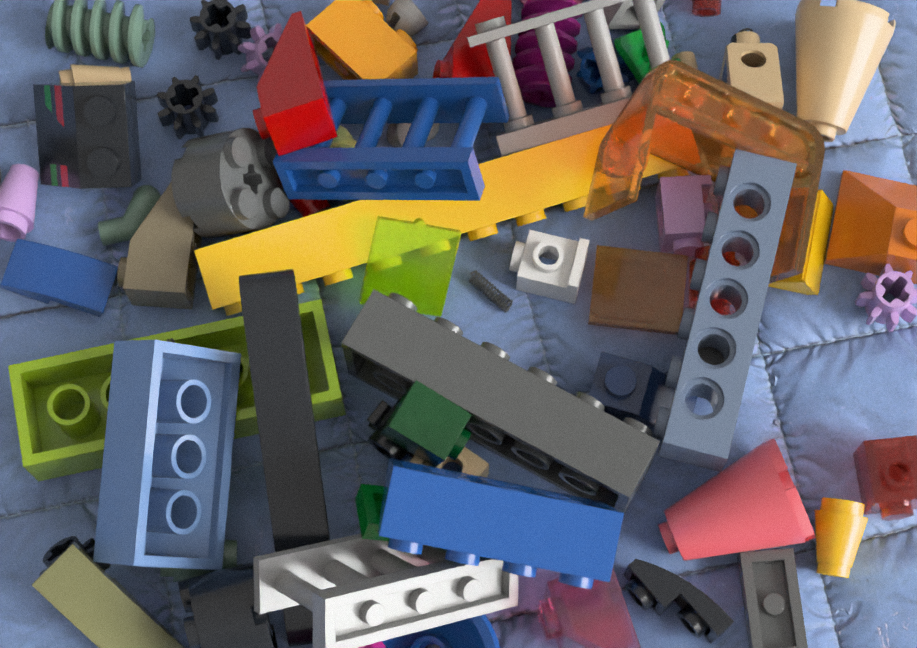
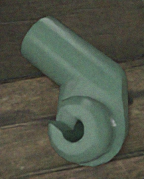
M150 185L138 187L134 191L123 217L98 222L103 246L129 241L161 197L155 187Z

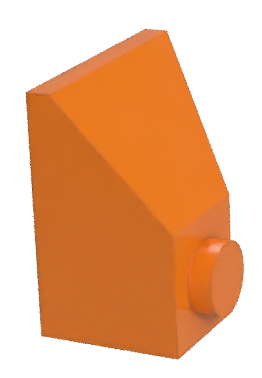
M843 170L824 264L871 273L880 276L886 264H890L893 271L905 274V272L911 270L913 272L911 280L913 284H917V186Z

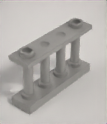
M591 0L510 25H506L504 16L475 24L477 35L467 37L469 45L473 47L483 43L486 44L494 75L499 77L510 114L508 123H503L505 131L496 134L501 156L699 99L694 78L681 79L679 71L673 72L654 0H633L654 78L649 79L651 89L634 94L631 92L630 85L624 86L603 11L604 7L628 0ZM581 14L584 15L605 90L604 93L600 94L603 103L583 108L581 100H575L554 22ZM530 29L535 30L556 107L551 108L554 117L535 123L532 114L527 115L505 40L507 36Z
M361 534L253 557L254 611L258 614H264L301 605L313 612V648H358L518 606V575L502 571L503 561L480 557L479 566L466 565L446 560V549L424 545L422 554H412L388 548V541L362 539Z

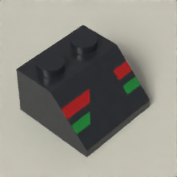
M135 81L33 84L41 185L79 189L132 187L142 180Z

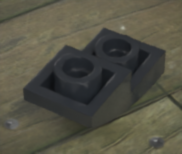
M635 559L627 566L624 576L629 582L625 585V589L632 599L645 611L652 607L659 616L672 604L676 603L681 609L677 613L678 618L696 638L704 635L712 643L734 622L705 593L676 574L639 559Z

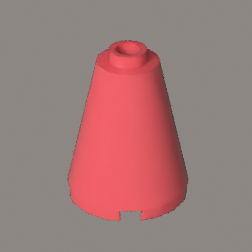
M775 439L763 442L664 510L667 521L658 524V527L670 555L679 551L683 560L687 561L801 544L816 538L796 486H794Z

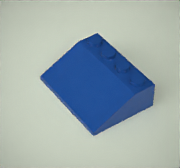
M389 458L378 533L379 536L389 538L388 548L422 554L423 546L427 545L446 549L445 559L449 561L479 566L480 557L503 561L501 570L508 573L536 577L537 568L560 572L558 579L560 583L592 589L594 579L610 582L624 513L598 500Z

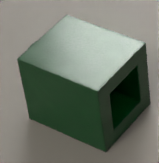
M415 380L406 389L380 434L433 467H436L444 462L447 457L455 461L471 435L464 427L472 414Z

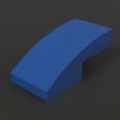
M17 239L0 283V288L45 304H49L52 300L100 317L104 312L118 266L69 250Z

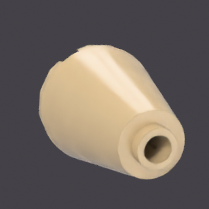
M801 0L797 5L795 13L797 125L806 130L805 136L810 139L832 142L835 140V135L846 134L893 36L896 21L894 19L888 22L889 13L884 9L857 0H837L835 7L820 6L821 0Z

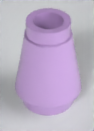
M24 164L12 165L0 185V239L10 242H16L17 239L24 240L26 234L34 229L39 173L30 166Z

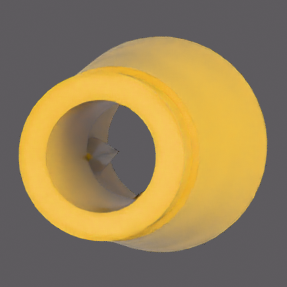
M821 498L820 510H814L816 562H818L816 573L849 578L850 568H852L868 518L863 517L865 504L836 498Z

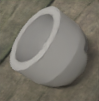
M396 0L387 10L386 23L391 28H394V31L401 29L410 37L428 25L426 18L412 0Z

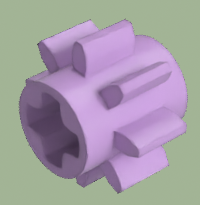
M277 23L272 26L267 35L257 25L250 30L251 37L255 42H244L238 46L239 51L246 53L247 63L243 65L241 71H253L258 75V82L268 64L264 60L262 53L272 47L275 49L281 36V24Z
M886 264L879 278L871 273H867L864 276L861 285L867 291L859 294L855 305L865 306L866 313L868 314L867 325L875 321L880 324H886L887 330L893 332L898 325L899 317L909 323L915 319L917 309L911 304L917 303V289L914 288L911 280L913 274L911 270L904 274L893 271L891 265ZM888 293L895 297L891 303L883 298Z

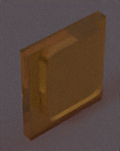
M597 245L588 325L677 335L683 314L688 255Z

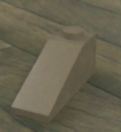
M172 183L168 185L130 239L128 256L121 257L119 261L117 280L118 286L123 288L132 305L192 310L198 272V262L194 250L201 248L202 236L192 230L198 228V226L191 217L183 218L178 211L173 197Z

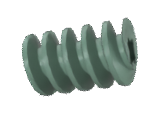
M54 0L49 9L45 27V42L48 49L55 46L58 51L69 53L74 49L75 53L80 56L87 57L93 53L96 59L107 60L112 57L114 62L125 64L130 60L133 66L141 68L147 64L155 39L154 19L144 20L143 6L135 4L129 17L125 15L124 2L119 0L114 3L111 13L107 12L106 0H95L92 9H88V0H75L73 6L69 4V0Z

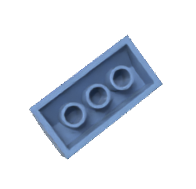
M161 340L114 341L93 562L141 567L222 569L241 353Z

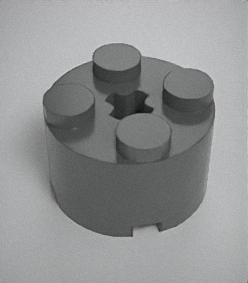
M240 128L193 138L186 141L181 147L186 148L182 158L175 159L171 174L172 192L181 216L183 218L191 217L198 226V228L192 230L198 235L205 238H217L258 231L270 227L278 218H283L287 215L289 199L273 164L277 151L271 137L262 140L258 131L251 128Z

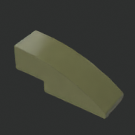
M73 542L32 583V586L99 648H186L115 578L109 576L96 562H93V559L76 542Z

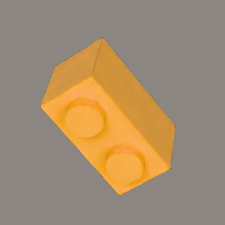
M335 0L306 25L316 54L343 80L412 79L418 74V48L415 42L405 31L401 29L394 31L384 21L382 12L371 0Z

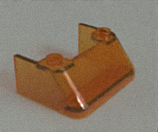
M668 60L648 71L601 140L583 217L593 221L636 202L643 172L647 167L650 154L694 174L711 175L712 182L716 181L720 165L730 167L735 149L797 163L769 281L770 284L803 273L825 154L824 141L820 132L811 123L683 62ZM747 205L734 207L735 211L744 218L758 217L756 211Z

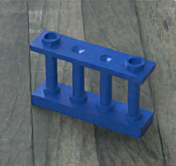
M499 77L323 80L336 131L340 124H364L355 147L330 148L333 139L282 156L276 153L273 160L274 167L288 199L480 201L485 184L473 149L474 142L481 123H508L510 114ZM433 123H459L451 147H424ZM386 124H411L402 147H377Z

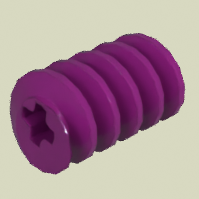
M528 0L522 6L521 19L524 21L577 5V3L573 0ZM583 14L554 22L567 72L574 69L575 59L571 55L577 51L578 42L575 40V37L580 34L581 27L576 19L581 18ZM530 29L520 32L515 44L516 56L513 58L512 64L524 102L538 107H556L535 30Z

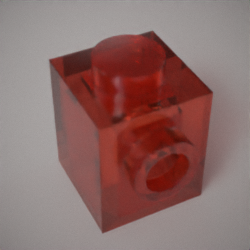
M917 435L863 441L853 453L861 502L865 504L864 515L880 513L881 519L885 521L913 516V510L917 509Z

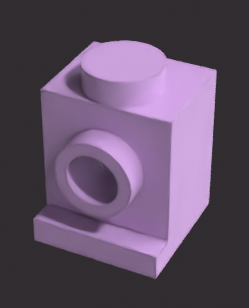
M711 175L660 177L655 195L660 252H673L674 255L679 257H692L704 252V243L701 242V237L708 211L713 212L711 202H706L712 185Z

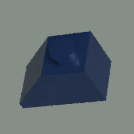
M601 352L589 395L604 405V412L621 421L625 417L635 419L646 425L653 432L659 407L661 405L670 408L674 389L665 387L667 375L655 367ZM691 396L685 400L691 412L694 411L698 396Z

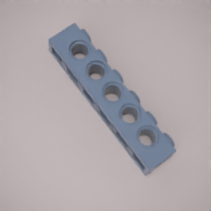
M735 149L730 167L719 166L712 195L722 197L718 213L708 211L701 237V242L710 244L706 261L696 259L689 289L698 291L694 309L684 307L677 338L686 340L682 358L672 356L665 382V387L674 389L670 408L660 405L652 437L662 439L658 456L718 472L722 471L728 460L797 163ZM747 205L756 211L758 217L744 218L735 211L734 207ZM730 251L737 252L746 259L747 264L743 266L730 265L724 260L722 254ZM715 299H725L734 306L736 312L731 315L719 314L712 308L710 302ZM703 347H713L721 352L724 362L718 365L708 364L700 358L698 350ZM691 396H701L710 402L713 412L708 415H697L689 410L685 400Z

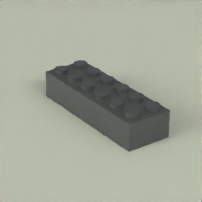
M375 289L372 291L341 342L348 374L396 400L402 398L406 389L415 380L419 381L472 414L464 427L465 430L471 433L470 440L571 495L601 501L625 514L651 466L660 443L659 440L651 437L653 432L650 428L635 419L625 417L621 421L604 412V405L586 393L576 392L575 396L556 386L557 381L555 378L539 368L529 367L528 370L519 367L509 361L510 356L504 350L492 343L482 342L481 345L472 342L463 337V331L447 319L436 317L433 321L416 312L417 307L415 304L402 295L391 292L386 296Z

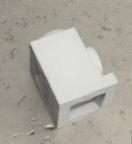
M529 229L526 243L516 241L511 257L509 270L518 272L516 290L575 304L590 240L580 238L579 241ZM539 257L556 260V262L546 265L539 260Z

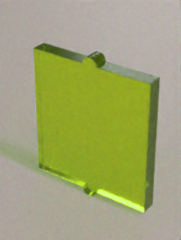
M378 216L358 300L359 303L365 305L374 289L386 296L393 292L402 295L414 303L417 307L416 312L441 317L462 234L461 231L428 225L421 218L411 222Z

